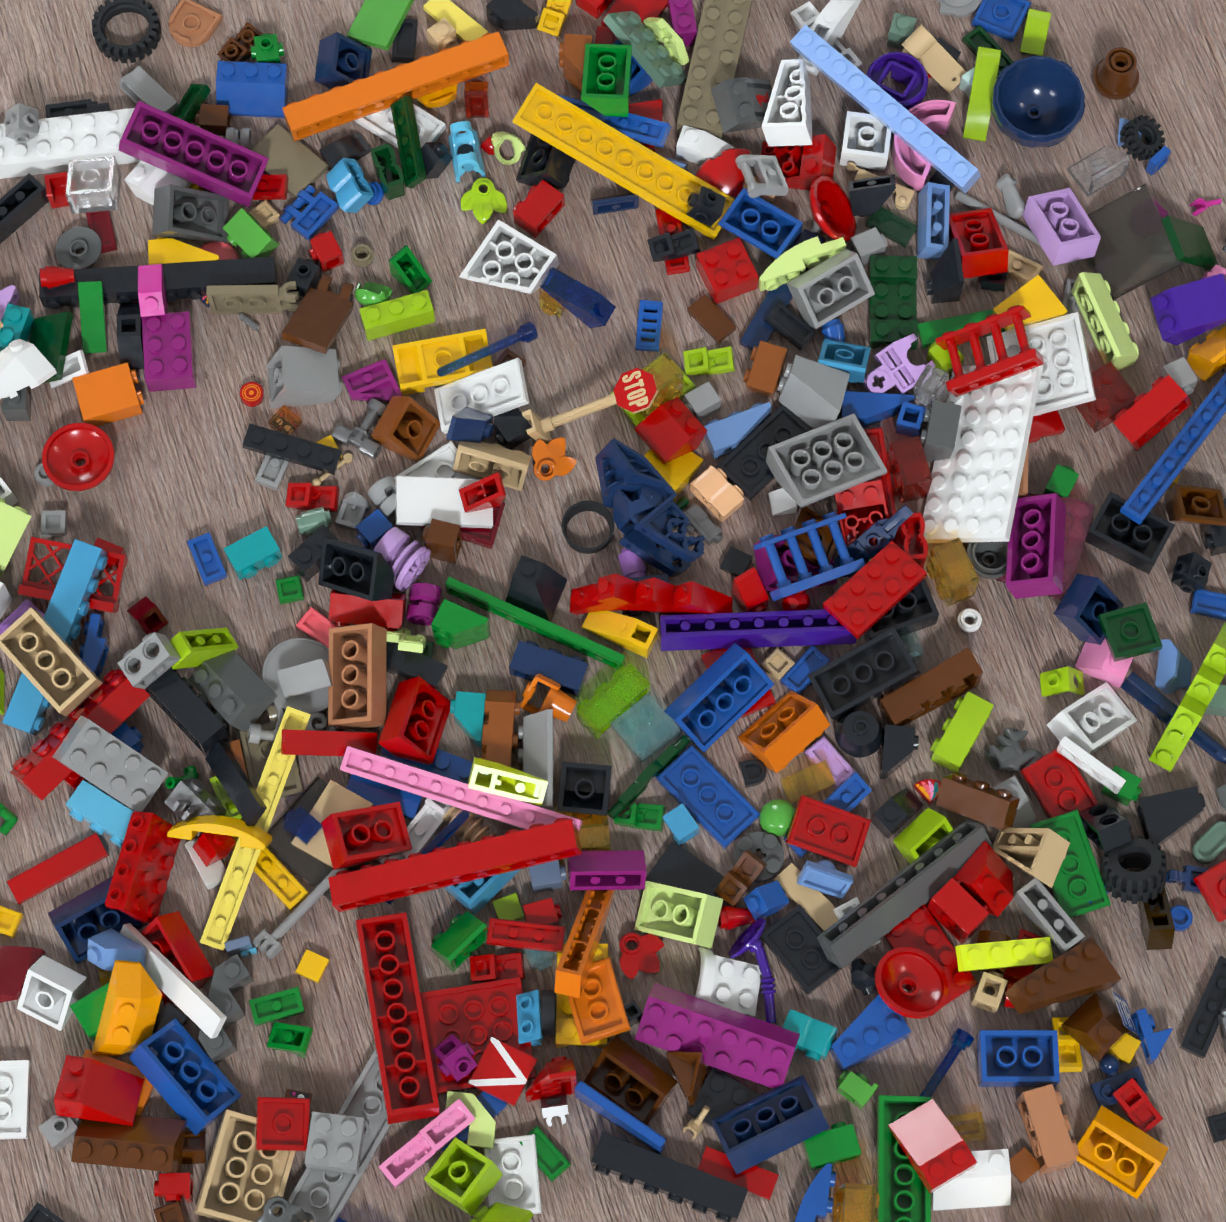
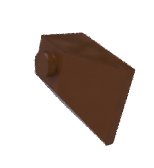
M1174 484L1166 503L1169 521L1226 526V509L1221 489Z
M1096 993L1086 1000L1061 1025L1098 1062L1131 1031L1124 1026L1121 1016Z

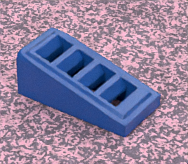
M640 300L635 350L659 352L663 302ZM643 319L657 320V323L643 322ZM642 329L656 330V333L644 332ZM641 338L655 339V342L641 341Z

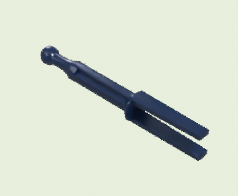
M1132 672L1121 685V688L1168 726L1178 706ZM1197 726L1190 740L1216 761L1226 764V748Z

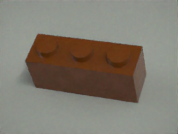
M958 772L942 778L936 806L1001 830L1013 827L1020 798L1012 796L1011 791L990 788L989 783L979 780L971 781L967 779V775Z

